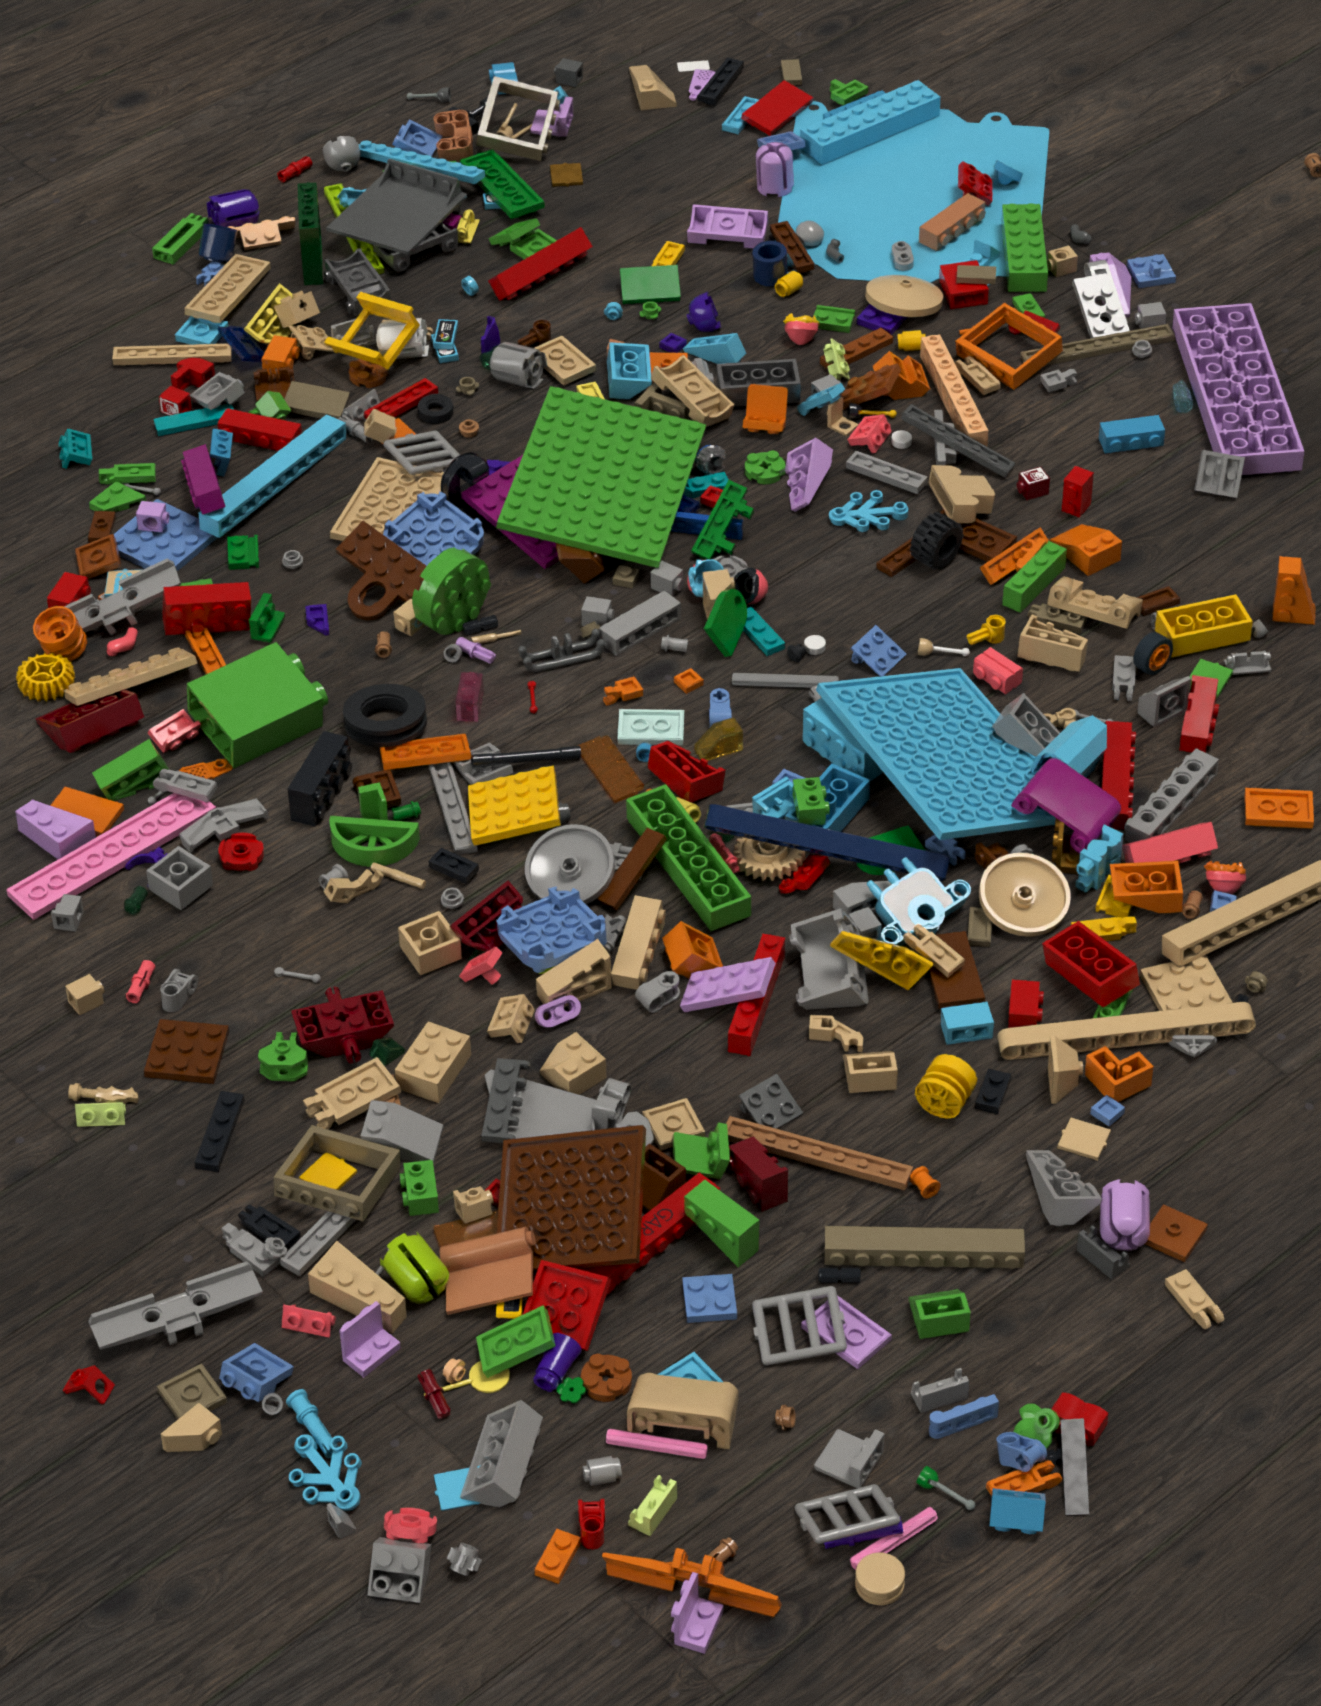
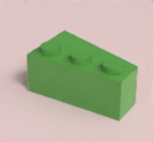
M702 1181L684 1196V1212L698 1225L738 1268L759 1251V1219L708 1181Z

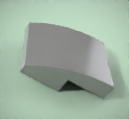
M1202 450L1194 490L1237 498L1245 457Z
M487 743L470 752L471 755L484 753L498 754L500 750L491 743ZM471 760L453 762L456 769L470 785L477 782L494 780L498 777H505L513 773L511 764L472 768Z

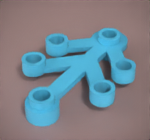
M875 490L871 492L870 499L858 510L852 509L856 505L862 504L863 495L859 492H854L850 495V501L843 507H836L829 512V519L832 524L842 526L847 523L857 528L860 532H866L869 530V523L877 526L880 530H887L889 528V518H877L875 516L892 515L896 520H905L908 517V506L904 502H896L893 507L873 508L876 504L883 501V493Z
M300 1435L295 1441V1450L301 1457L309 1458L321 1474L304 1473L301 1469H294L289 1474L290 1482L296 1487L302 1485H331L335 1490L334 1492H319L313 1486L307 1487L303 1491V1498L308 1504L329 1502L336 1503L337 1507L342 1510L350 1511L355 1509L360 1502V1492L355 1487L358 1469L362 1464L359 1456L355 1453H350L345 1457L344 1464L348 1470L343 1484L339 1479L343 1454L347 1449L345 1439L342 1436H335L331 1439L330 1447L333 1453L329 1467L316 1451L317 1443L310 1435ZM304 1442H307L305 1446L301 1447ZM338 1442H342L340 1447H335ZM356 1459L355 1464L349 1465L351 1460ZM297 1475H301V1478L299 1480L294 1481V1478ZM315 1492L314 1497L308 1498L309 1494ZM347 1494H350L349 1498L343 1499Z

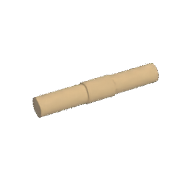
M375 862L371 865V871L380 870L384 876L421 889H424L426 886V881Z

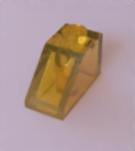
M734 717L716 722L694 744V749L700 759L704 758L707 761L743 750V730Z

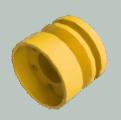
M948 1054L938 1055L932 1060L926 1070V1074L915 1088L916 1099L922 1108L930 1114L945 1119L954 1118L960 1113L966 1103V1099L977 1085L976 1073L961 1058Z

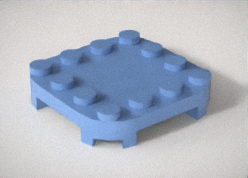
M440 491L439 494L420 493L417 495L415 503L395 520H388L384 525V536L426 566L446 549L455 547L458 550H462L463 548L474 555L484 543L482 522L478 518L473 520L447 501L446 494Z
M557 886L548 888L549 896L514 911L509 906L501 909L502 914L496 920L500 939L525 965L533 968L534 972L541 973L547 968L557 966L596 939L603 946L607 943L605 918L603 915L597 916L580 899L579 891L574 888L571 892L557 891Z

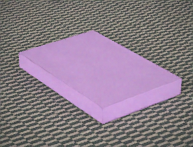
M837 1295L840 1311H843L845 1324H843L847 1348L845 1351L837 1352L836 1354L856 1369H859L891 1341L892 1334ZM827 1300L815 1311L819 1338L822 1344L836 1342ZM805 1319L801 1323V1328L808 1333L807 1323Z

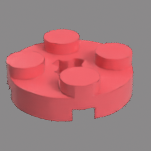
M400 1508V1513L393 1514V1510H391L384 1516L386 1537L392 1540L404 1538L412 1539L415 1543H426L428 1537L436 1532L437 1518L434 1516L432 1519L429 1517L430 1512L417 1508Z

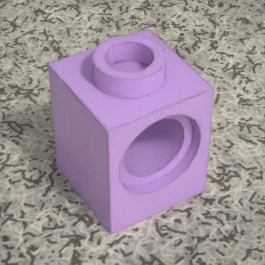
M141 501L136 513L138 530L163 532L165 524L169 523V512H166V504Z

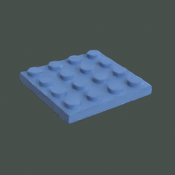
M156 499L154 501L157 503H165L159 499ZM167 503L165 504L166 512H169V523L165 524L163 532L138 530L137 518L135 516L114 534L120 557L144 569L169 559L174 562L177 571L218 537L201 530L199 518Z

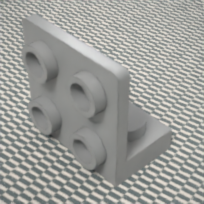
M875 1429L870 1438L866 1437L865 1440H862L842 1430H836L814 1464V1469L855 1488H861L884 1452L885 1433Z

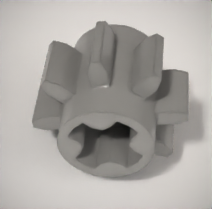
M460 1543L459 1547H451L447 1559L451 1560L450 1562L452 1563L450 1568L466 1576L469 1575L470 1571H478L482 1561L477 1556L479 1550L465 1543Z

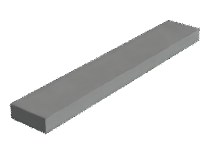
M451 762L428 765L455 854L463 855L478 852L477 845L473 846L471 840L470 821Z

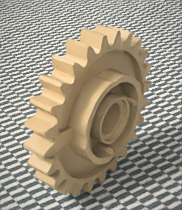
M743 837L742 839H737V844L734 845L733 851L734 856L738 859L737 866H739L740 872L745 871L746 876L753 874V879L761 876L762 881L767 877H770L771 881H773L776 876L783 879V874L791 876V871H797L798 866H802L803 861L806 860V851Z

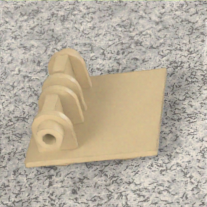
M289 325L292 331L291 338H296L297 347H299L303 358L311 359L315 350L334 352L331 346L325 345L324 341L328 336L322 328Z

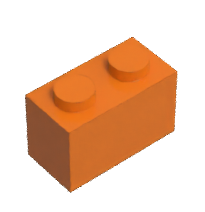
M273 336L262 357V368L267 369L268 375H270L269 368H271L272 374H276L275 368H277L278 374H280L279 368H293L294 360L299 357L300 352L299 347H297L296 338Z

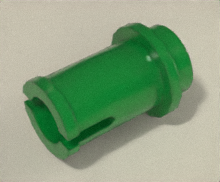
M410 801L408 805L393 808L392 814L395 821H401L413 816L418 818V815L421 814V809L418 802Z

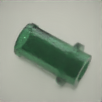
M135 887L130 898L124 901V909L127 913L136 914L141 910V904L148 895V891L144 887Z

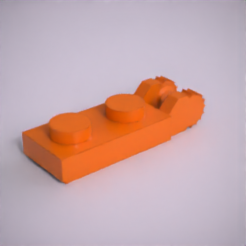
M1045 1461L1033 1465L1032 1469L1028 1472H1022L1018 1469L990 1480L986 1483V1489L991 1497L993 1488L1037 1493L1060 1484L1062 1477L1059 1473L1045 1476L1054 1469L1052 1461Z

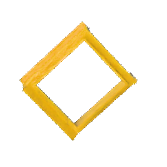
M360 292L356 298L363 307L362 312L341 340L327 337L324 343L331 346L335 353L339 352L375 363L389 370L420 324L412 314L413 307ZM370 314L406 324L384 356L378 351L350 343Z

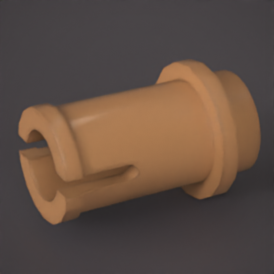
M383 631L377 635L375 652L381 658L388 657L392 652L390 645L391 636L388 632Z
M1191 891L1188 894V899L1182 907L1183 915L1186 918L1193 919L1199 915V906L1203 899L1200 892Z
M729 1537L721 1539L720 1545L709 1553L708 1556H712L717 1561L723 1563L730 1556L734 1557L736 1555L738 1546Z

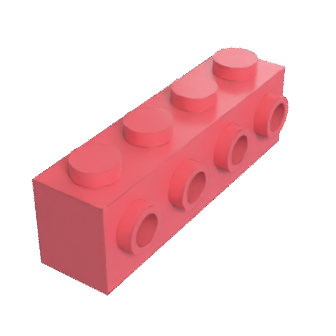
M1212 822L1196 824L1122 845L1126 863L1175 860L1182 863L1190 861V856L1198 854V857L1211 854V850L1218 848Z

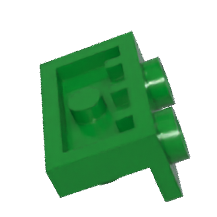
M263 593L249 619L251 639L272 642L285 618L284 612L275 611L272 594Z

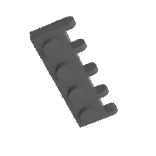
M497 1058L481 1135L482 1141L503 1143V1140L516 1139V1136L508 1134L509 1126L519 1125V1118L512 1116L513 1106L520 1107L523 1105V1099L515 1096L517 1087H526L527 1080L519 1078L521 1070L530 1069L529 1061Z

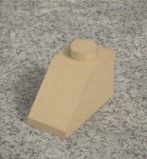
M200 1403L196 1404L161 1433L163 1449L166 1452L205 1450L209 1445L216 1443L222 1435L220 1419Z

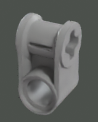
M174 969L160 988L162 1008L167 1012L179 1011L195 992L198 985V976L194 974L190 976L181 973L179 969Z
M666 971L651 981L643 983L636 990L635 997L649 1012L655 1013L664 1006L679 999L680 989L677 987L679 984L678 974Z

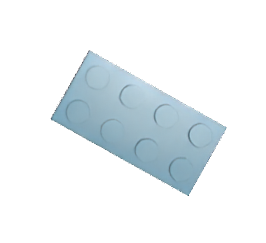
M823 698L803 709V741L807 746L812 747L834 765L865 777L870 781L883 773Z

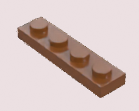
M879 328L843 345L845 361L849 365L892 344L893 336L884 329ZM825 355L820 357V364L828 369L827 366L834 363H826Z

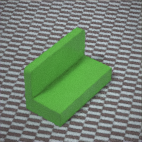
M380 782L358 787L361 818L388 820L387 802Z

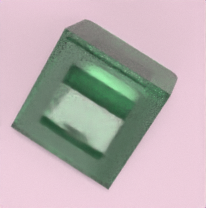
M390 1037L374 1040L369 1055L373 1059L378 1057L381 1063L386 1066L404 1054L406 1050Z

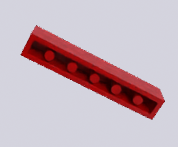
M582 227L496 275L488 280L499 301L504 298L510 300L518 295L516 291L521 290L524 292L531 288L532 285L530 283L533 281L538 284L546 279L545 274L549 273L551 276L560 271L559 266L563 265L565 268L574 263L573 258L577 257L579 260L588 254L587 250L593 246Z
M1106 721L1107 748L1103 754L1101 789L1116 798L1121 805L1120 814L1111 828L1124 830L1127 820L1132 818L1133 808H1128V806L1133 804V793L1129 792V790H1133L1134 777H1130V775H1134L1135 762H1130V760L1135 758V747H1131V745H1135L1136 732H1132V723Z
M762 934L754 960L772 957L776 964L765 996L738 1002L728 1031V1052L747 1056L752 1054L785 958V937Z

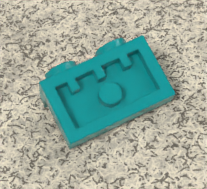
M67 428L65 434L61 435L58 444L61 447L59 459L62 460V468L67 469L70 460L79 464L90 465L92 461L90 434Z

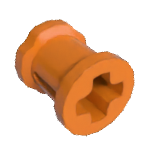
M925 1166L916 1168L910 1174L909 1181L921 1190L920 1193L924 1198H931L940 1190L941 1184L929 1175V1170Z

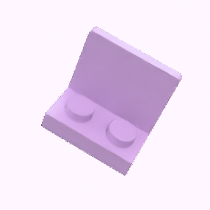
M565 97L564 103L560 104L559 111H554L556 120L555 124L550 126V129H553L552 135L557 137L567 136L573 118V97ZM537 110L531 126V133L541 135L548 110Z
M377 1301L365 1307L359 1315L346 1322L340 1329L343 1361L363 1378L401 1349L400 1342L383 1329L381 1305Z
M692 1572L689 1581L685 1580L682 1585L680 1601H675L671 1617H674L671 1632L674 1633L675 1645L705 1654L724 1611V1605L698 1597V1573Z

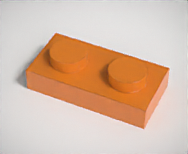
M556 1529L534 1569L535 1576L559 1584L581 1544V1537Z

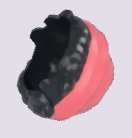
M750 567L741 570L734 576L735 589L742 594L746 605L758 603L767 594L768 582L759 570Z

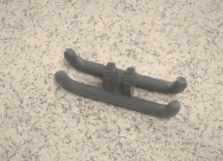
M593 629L591 637L585 641L572 643L570 634L566 633L564 634L563 646H559L557 636L551 637V649L528 653L525 646H520L518 653L528 671L541 672L595 659L603 653L605 641L599 640L600 631ZM597 643V647L594 650L573 655V652L588 649ZM545 658H554V660L538 664L532 663V661H537Z

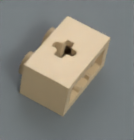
M303 291L292 294L293 299L291 296L280 300L281 304L274 306L283 328L320 313L311 291L305 294Z

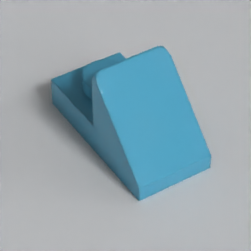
M975 239L974 252L963 262L977 260L979 266H989L1000 256V252L992 246Z

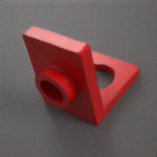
M94 1365L74 1371L63 1392L68 1394L86 1389L100 1404H104L115 1384ZM98 1379L105 1386L102 1394L98 1393L95 1388V1382Z

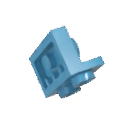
M213 429L210 457L215 458L214 466H217L216 475L225 476L231 456L233 433Z

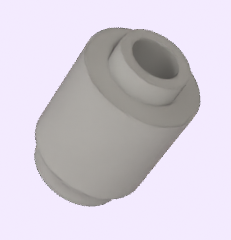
M612 1456L590 1459L586 1460V1466H582L584 1481H589L591 1486L616 1482V1479L622 1478L621 1464L618 1457L612 1458Z

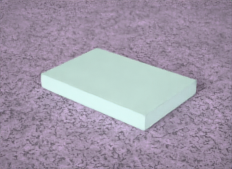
M619 709L618 745H639L644 742L657 745L665 741H670L676 745H683L684 710Z

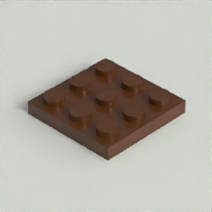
M160 1019L145 1065L144 1076L146 1078L214 1084L229 1035V1025Z

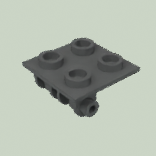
M778 1074L739 1095L742 1104L739 1106L740 1110L743 1113H750L757 1124L777 1129L803 1114Z

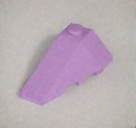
M1109 252L1090 255V262L1107 261L1125 317H1130L1131 275L1126 265Z
M817 438L808 441L787 454L785 471L789 475L787 484L791 487L789 497L791 510L794 512L809 505L832 463L833 449Z

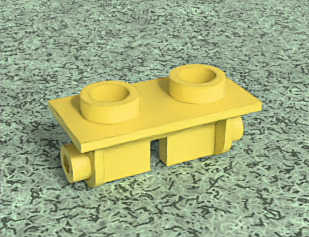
M470 209L464 211L463 218L460 219L457 227L458 242L460 243L472 242L480 221L475 219L474 212Z

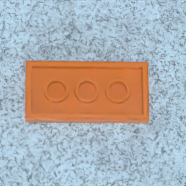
M466 734L416 739L397 746L379 747L384 770L471 760V752Z

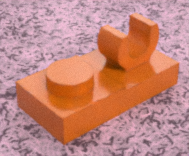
M1040 537L1036 542L1033 539H1028L1027 545L1031 548L1021 547V553L1024 557L1019 558L1015 568L1017 572L1046 544L1045 539Z

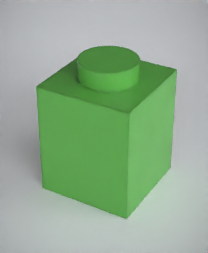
M267 391L255 404L262 416L286 420V416L291 412V409L279 392Z

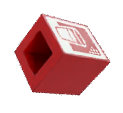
M170 386L159 396L161 413L170 416L189 412L192 409L190 393Z

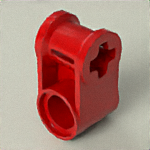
M578 1499L581 1543L587 1549H598L604 1544L605 1499L593 1502H583L582 1499Z

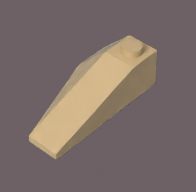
M647 65L629 67L640 110L677 107L674 93Z

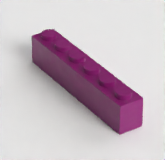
M206 444L184 451V459L181 462L195 508H200L202 515L226 507Z

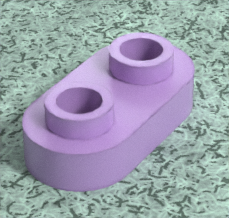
M572 995L560 997L539 1006L535 1012V1020L541 1027H553L575 1018L581 1010L580 1002ZM565 1003L570 1006L568 1012L564 1010ZM544 1012L549 1014L548 1020L543 1018Z

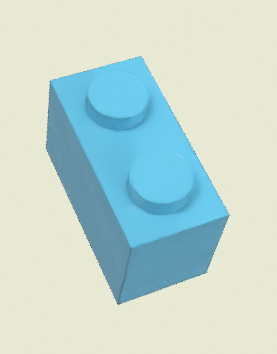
M988 1002L941 1008L940 1024L947 1045L993 1038L994 1021Z

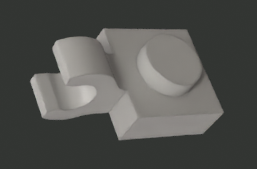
M1058 369L1041 374V382L1048 392L1066 388L1067 384L1070 386L1077 384V380L1073 377L1077 376V372L1074 369H1069L1061 373Z

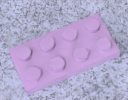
M772 957L694 972L691 974L680 1007L684 1012L764 997L776 963Z

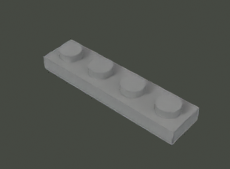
M855 451L846 461L847 469L916 494L927 484V476L858 451Z
M328 1211L280 1259L281 1266L301 1276L356 1219Z

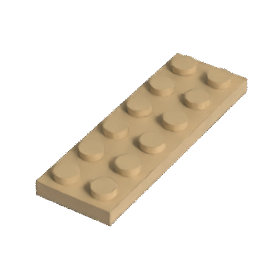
M235 254L185 307V315L209 320L213 323H221L271 269L270 262Z
M174 648L169 650L166 655H153L146 662H133L126 669H113L106 676H93L86 683H73L68 686L69 689L64 690V695L67 700L79 706L197 664L196 657L184 649Z

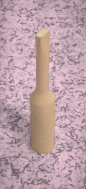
M521 630L502 634L491 633L471 637V642H478L480 644L494 642L499 638L521 635Z

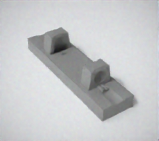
M934 410V417L943 422L942 410ZM946 423L954 428V423ZM934 438L936 465L946 466V464L956 463V450L945 448L943 442Z

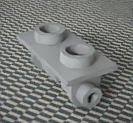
M371 390L345 408L342 415H346L353 421L360 422L365 419L364 411L380 403L376 390Z
M1265 650L1251 652L1250 657H1247V653H1231L1230 656L1224 659L1226 668L1233 670L1232 675L1271 672L1268 662L1271 660L1270 652Z
M608 914L605 916L607 943L603 947L609 955L613 951L623 928L626 926V919L621 915L613 919Z

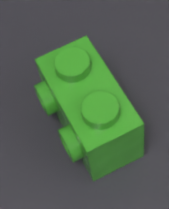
M820 777L793 779L792 796L798 823L812 826L826 824V815L830 814L829 802L824 801L826 799V788L821 786Z
M433 1160L403 1163L404 1173H400L401 1188H406V1192H402L403 1206L409 1207V1215L439 1213Z

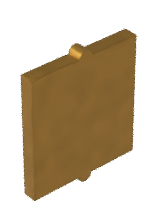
M581 163L550 165L552 187L583 185Z

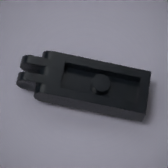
M248 1205L245 1207V1211L242 1210L238 1214L246 1229L263 1240L270 1237L280 1238L285 1243L287 1250L301 1238L299 1230L261 1206L256 1209L252 1205Z

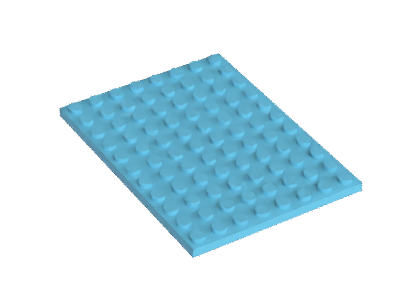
M961 668L818 683L816 688L818 694L939 840L1055 825L1056 818L1040 806H1037L1030 814H1023L1011 806L1016 796L1035 775V773L1032 774L1030 768L1036 756L1006 743L1002 737L997 735L992 726L1000 713Z

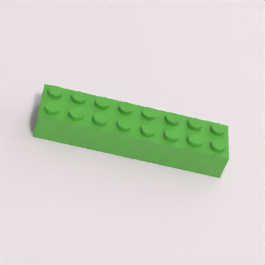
M666 784L626 799L627 819L640 837L648 827L664 834L667 838L655 857L710 931L751 916V895Z

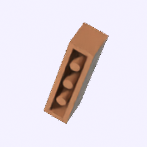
M967 193L919 227V243L938 251L985 217V201Z

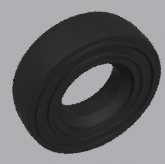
M431 394L423 397L418 403V415L427 423H443L453 416V402L445 395ZM431 407H442V408H443L442 410H439V411H430V410H428V409L431 408Z

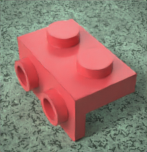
M182 709L149 729L148 735L163 753L168 750L174 751L186 739L192 740L199 734L198 730L201 723L199 720L193 722L186 711Z

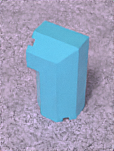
M1093 715L1070 723L1037 755L1030 768L1032 774H1036L1049 759L1057 758L1084 777H1088L1095 770L1107 748V725Z

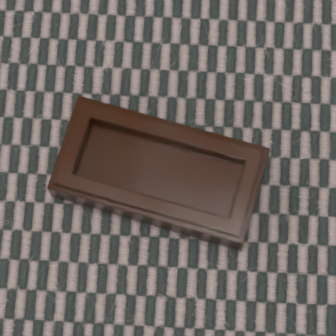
M1170 586L1136 597L1143 600L1140 612L1143 616L1180 604V597Z

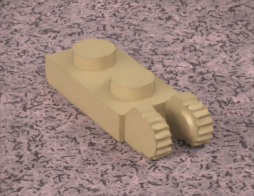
M971 356L965 358V363L961 360L955 361L959 373L983 395L1000 389V381Z
M920 924L915 925L913 929L914 933L921 940L910 932L903 935L907 945L915 949L927 960L933 962V966L947 977L964 965L965 960L932 931L929 932Z
M1187 1269L1165 1279V1286L1191 1318L1195 1319L1203 1329L1206 1330L1211 1327L1210 1319L1206 1313L1216 1323L1224 1321L1222 1311Z

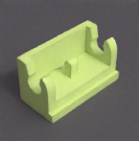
M660 1475L654 1480L653 1488L638 1509H634L631 1512L630 1520L628 1521V1526L649 1536L653 1534L677 1500V1482L670 1479L667 1486H665L661 1482L662 1477Z

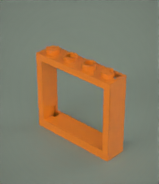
M1003 303L955 341L957 356L964 360L966 357L971 356L977 362L979 361L997 380L1013 390L1063 351L1062 337L1058 333L1051 331L1043 324H1039L1006 303ZM1005 323L1044 345L1041 350L1017 369L1012 368L977 347L980 342Z

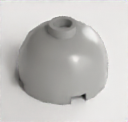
M350 136L337 137V141L334 142L330 140L322 149L327 165L336 171L346 172L351 170L359 162L361 155L358 142H356L354 137Z

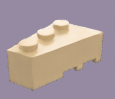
M596 939L536 979L537 996L543 1004L567 995H572L581 1001L612 989L611 956L601 942Z

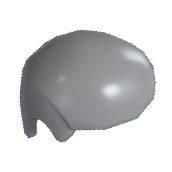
M814 221L801 222L795 230L803 246L813 247L823 241L824 231Z

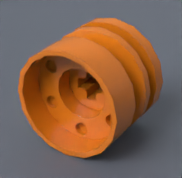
M54 606L41 612L35 619L33 625L34 635L47 655L53 652L55 656L61 654L63 658H68L70 662L78 658L85 650L87 637L72 610L64 606Z

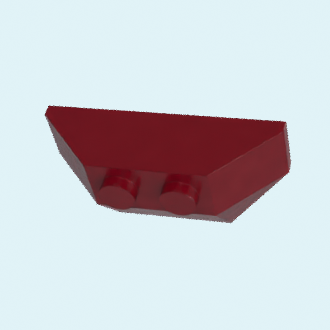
M507 880L449 927L468 946L483 952H487L494 947L498 948L504 943L498 935L496 921L502 914L501 909L509 906L513 911L521 908L523 896Z

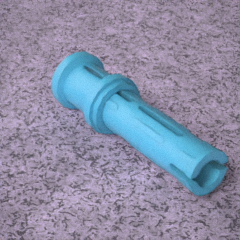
M304 1389L292 1392L287 1397L286 1404L289 1408H293L297 1414V1421L307 1427L324 1453V1456L332 1458L333 1450L330 1447L332 1437L319 1419L317 1407L310 1403L308 1394Z

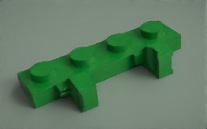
M728 480L691 550L692 554L705 560H711L715 552L720 554L723 551L730 555L733 554L736 546L734 543L727 541V536L725 535L733 518H737L739 514L750 520L754 514V508L747 506V501L744 500L748 491L746 487Z

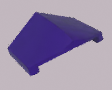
M492 316L487 317L485 334L481 337L482 361L490 359L492 352L500 344L498 326L495 318Z

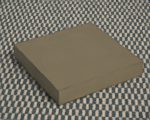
M202 1363L157 1386L158 1393L177 1419L198 1403L209 1411L227 1403V1397Z

